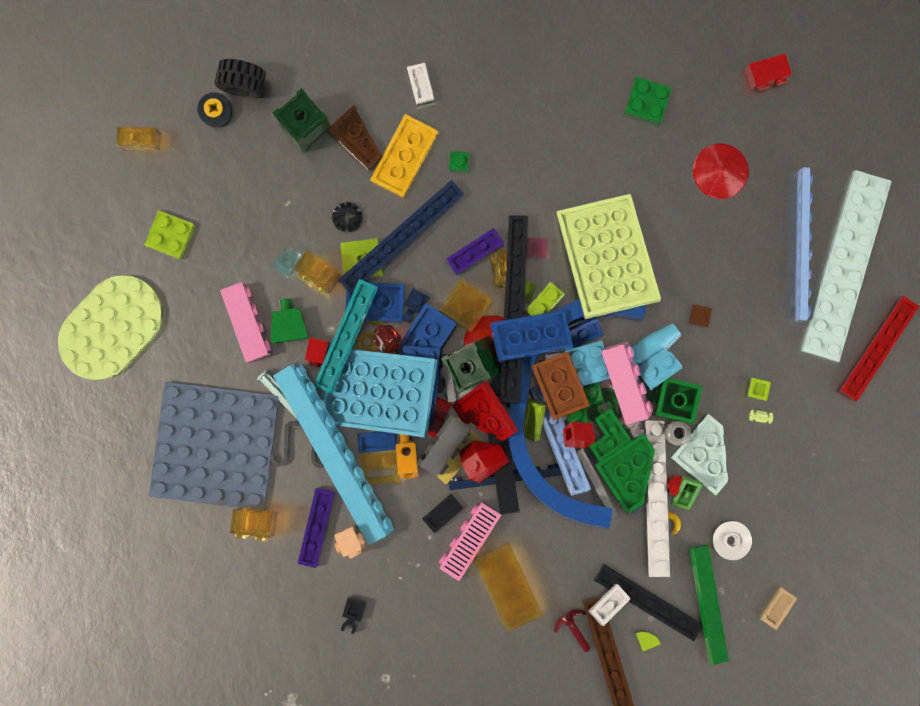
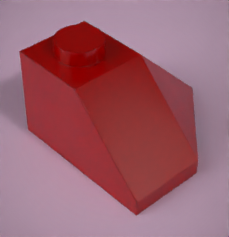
M474 440L459 451L461 465L470 480L477 483L482 482L510 462L503 448L498 444Z

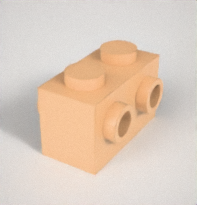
M356 525L334 535L337 541L334 543L338 554L342 553L343 557L348 555L349 558L359 555L364 547V542H366L361 531L358 532Z

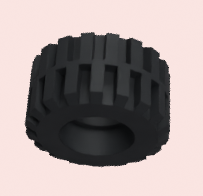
M223 59L219 61L214 84L226 93L240 97L256 98L262 96L266 71L258 65L247 61Z

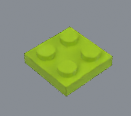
M158 210L144 246L181 260L195 224Z

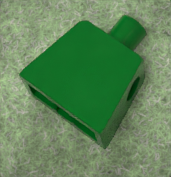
M291 298L280 299L281 310L272 312L271 343L278 344L309 339L301 309H292Z

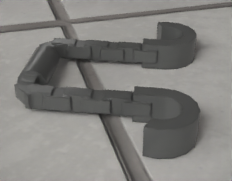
M289 421L285 425L284 458L282 462H277L275 455L271 454L270 460L273 465L279 467L287 463L289 456V428L293 426L295 429H303L299 421H293V423ZM312 446L311 460L313 465L318 468L324 467L323 464H319L316 461L317 453Z

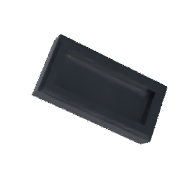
M450 494L425 515L422 520L433 533H436L458 514L463 507Z

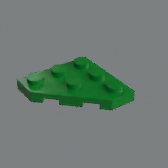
M644 433L601 462L595 464L626 514L643 505L655 449Z

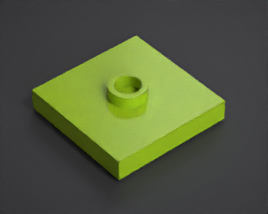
M378 238L340 243L344 274L379 244ZM382 267L370 278L383 277Z

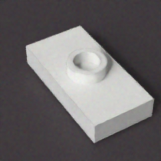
M421 63L407 67L416 105L433 101L434 95L426 64Z

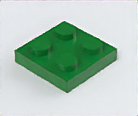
M636 77L624 114L660 125L672 88Z

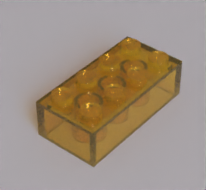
M509 542L474 558V562L507 632L543 616Z

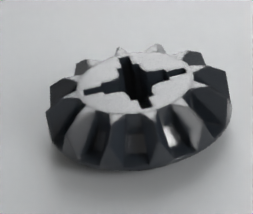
M346 201L338 204L333 209V224L340 231L352 232L360 226L362 212L354 203ZM346 209L349 212V215L355 216L349 218L348 224L346 223L344 218H341L343 215H345Z

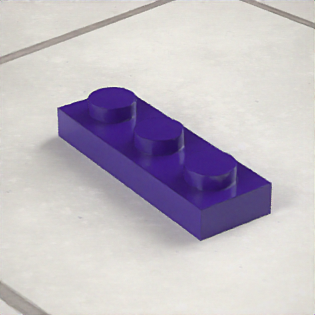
M493 228L448 257L446 261L457 276L503 246L504 242Z

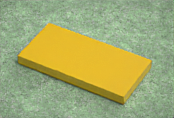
M405 114L370 181L404 198L439 131Z

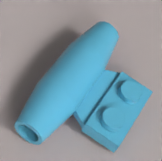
M673 323L649 334L632 346L634 363L639 366L640 377L650 390L683 368L671 351H667L681 336Z

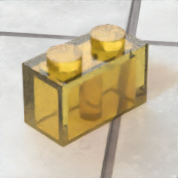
M117 127V146L122 151H160L161 132L156 127Z

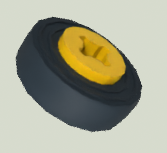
M211 92L205 94L200 99L197 105V112L199 118L206 125L219 127L229 120L232 107L230 101L224 95Z

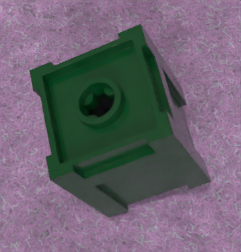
M302 88L284 106L272 112L279 126L288 132L302 152L323 132H328V129L331 127L326 115L320 111ZM298 112L305 113L303 120L295 119Z
M490 336L441 358L456 384L455 389L457 393H461L501 373L502 364L498 361Z

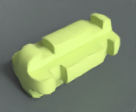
M751 410L749 420L753 421L754 419L755 422H768V424H771L773 413L767 414L764 411L756 410L754 412V410Z

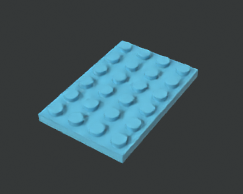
M352 349L333 394L322 390L321 399L324 401L329 415L334 419L335 425L427 438L437 359Z

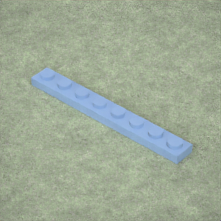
M806 167L798 171L795 322L807 321L811 315L808 298L811 297L809 279H811L812 271L809 268V260L812 257V250L809 249V241L812 240V230H809V224L812 221L810 204L813 200V194L810 192V185L813 182V174L810 173V168Z

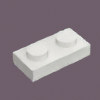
M615 584L589 612L601 626H604L630 598L618 584Z

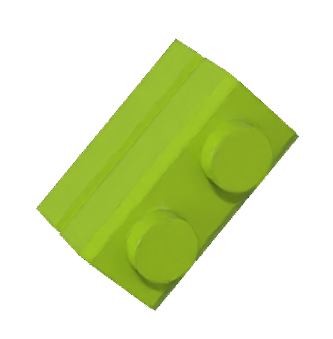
M550 282L524 313L527 316L549 313L565 294Z

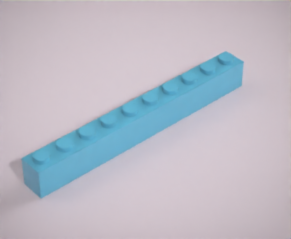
M299 361L273 375L368 545L390 534L394 530L391 520L386 516L382 504L373 493L372 486L368 484L364 477L363 470L356 463L352 451L347 447L343 435L338 431L334 419L325 408V403L316 392V387L307 376L304 366Z

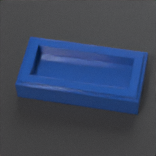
M372 432L357 434L359 453L396 450V433Z

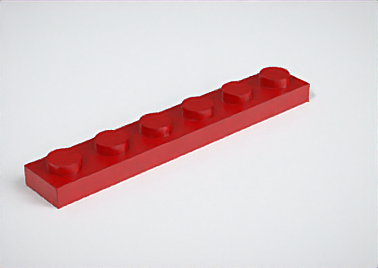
M901 296L839 391L855 402L858 401L920 307L907 297Z

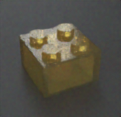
M307 249L294 267V270L297 272L296 276L307 284L309 281L312 282L314 289L322 294L325 292L330 294L338 283V279L342 277L339 270Z
M461 278L439 311L456 322L460 327L472 333L493 303V300Z
M245 508L233 509L230 533L235 534L236 538L246 539L247 537L255 536L254 540H269V538L275 536L278 513Z

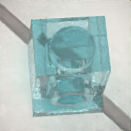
M285 247L271 266L289 279L302 262L299 258L301 254L293 248L288 250ZM292 260V264L287 266L286 261Z

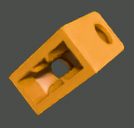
M400 434V443L396 444L398 475L400 479L419 478V467L416 464L418 462L416 443L412 442L411 435ZM409 451L410 455L404 456V453Z

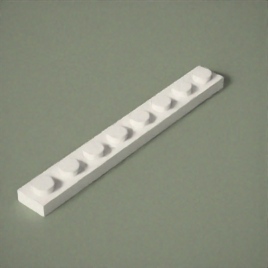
M644 421V434L655 449L646 488L649 577H670L665 421Z

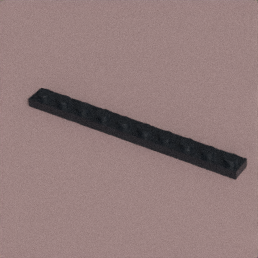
M509 215L504 320L524 317L528 215ZM522 358L502 361L501 404H520Z

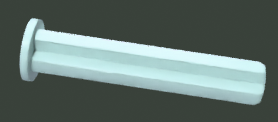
M268 369L265 370L257 380H260L275 396H278V400L296 418L276 380L271 376Z

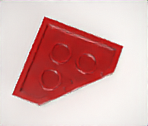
M487 381L452 405L462 422L466 424L472 423L476 425V429L487 434L491 432L502 441L518 431Z

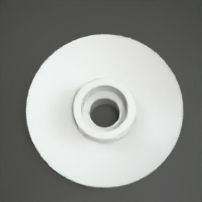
M728 521L721 524L715 530L713 545L721 557L728 560H738L746 556L750 551L752 537L746 526L736 521ZM732 536L734 538V542L732 544H729L728 538Z

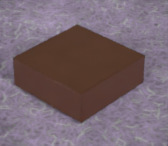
M693 304L688 324L707 328L712 308Z

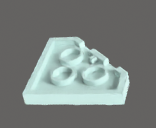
M706 414L691 432L688 442L680 445L670 458L697 481L703 482V486L711 493L717 495L728 482L726 451L723 438L724 430L718 421L709 414Z

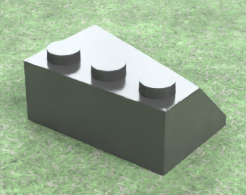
M450 415L436 435V439L431 442L423 457L416 464L435 477L439 473L443 475L449 467L446 463L450 457L454 459L459 453L460 449L457 448L461 442L465 443L470 437V428Z

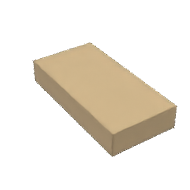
M780 586L759 619L777 630L798 598Z

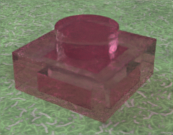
M528 237L527 257L546 258L547 238Z

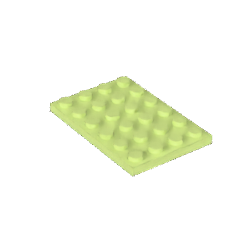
M631 194L557 211L558 222L585 319L661 301Z

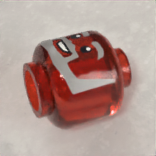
M380 325L374 330L373 342L381 352H388L390 354L400 347L401 336L392 325Z

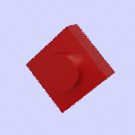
M677 475L669 477L667 479V493L677 496L683 477Z

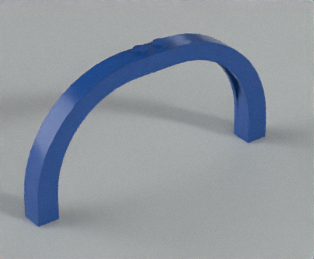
M580 299L557 310H565L568 326L585 320ZM646 305L596 317L610 316L643 321ZM540 355L523 357L520 404L506 405V407L510 408L509 417L518 429L516 433L508 437L510 451L517 471L532 494L553 512L576 523L609 529L613 508L587 504L567 497L553 488L534 466L525 443L524 418L533 374L532 365L536 364Z

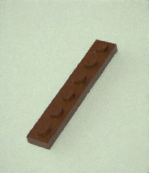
M599 596L582 601L613 706H634L610 623L608 621L604 626H601L589 612L602 597Z

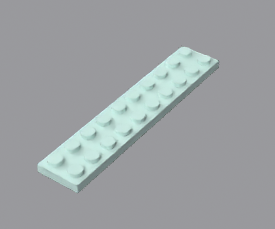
M857 170L853 171L801 352L834 362L840 361L892 181Z

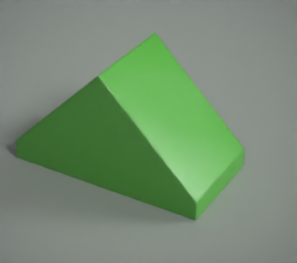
M680 476L683 477L677 496H673L671 505L690 510L703 486V482Z

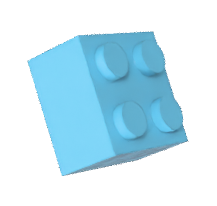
M602 341L564 351L569 352L582 386L610 379L601 352L604 350Z

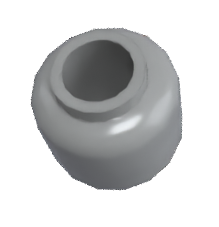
M672 421L665 427L664 436L671 445H684L690 439V428L683 421Z

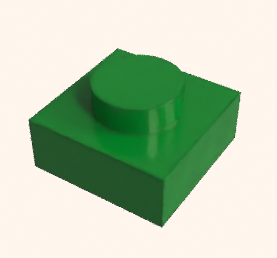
M450 151L449 171L468 172L469 152Z

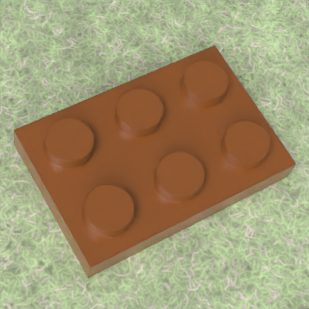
M568 351L532 365L553 420L590 406Z

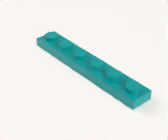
M359 279L314 385L333 394L377 292V286Z

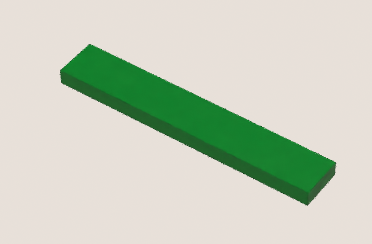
M709 545L690 548L709 665L728 662L729 658Z

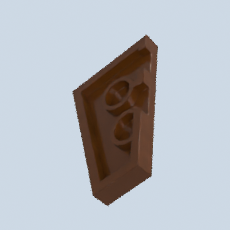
M354 104L328 129V133L369 171L381 159V154Z

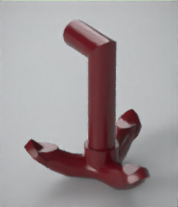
M572 610L559 618L555 624L554 632L557 633L565 623L583 651L589 652L590 646L573 619L575 616L585 615V611Z

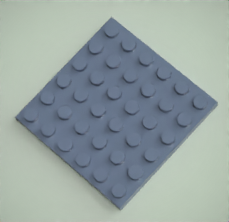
M165 382L149 497L264 511L279 397Z

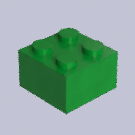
M667 378L660 383L653 415L674 421H683L687 424H694L703 386Z

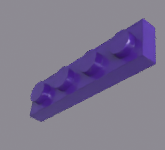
M315 488L297 564L317 568L335 492Z

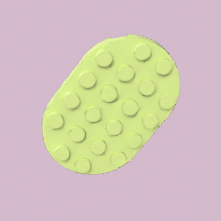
M123 275L108 278L98 284L65 319L60 328L58 349L65 365L78 376L92 380L108 379L122 372L155 337L160 328L162 306L154 289L138 278Z

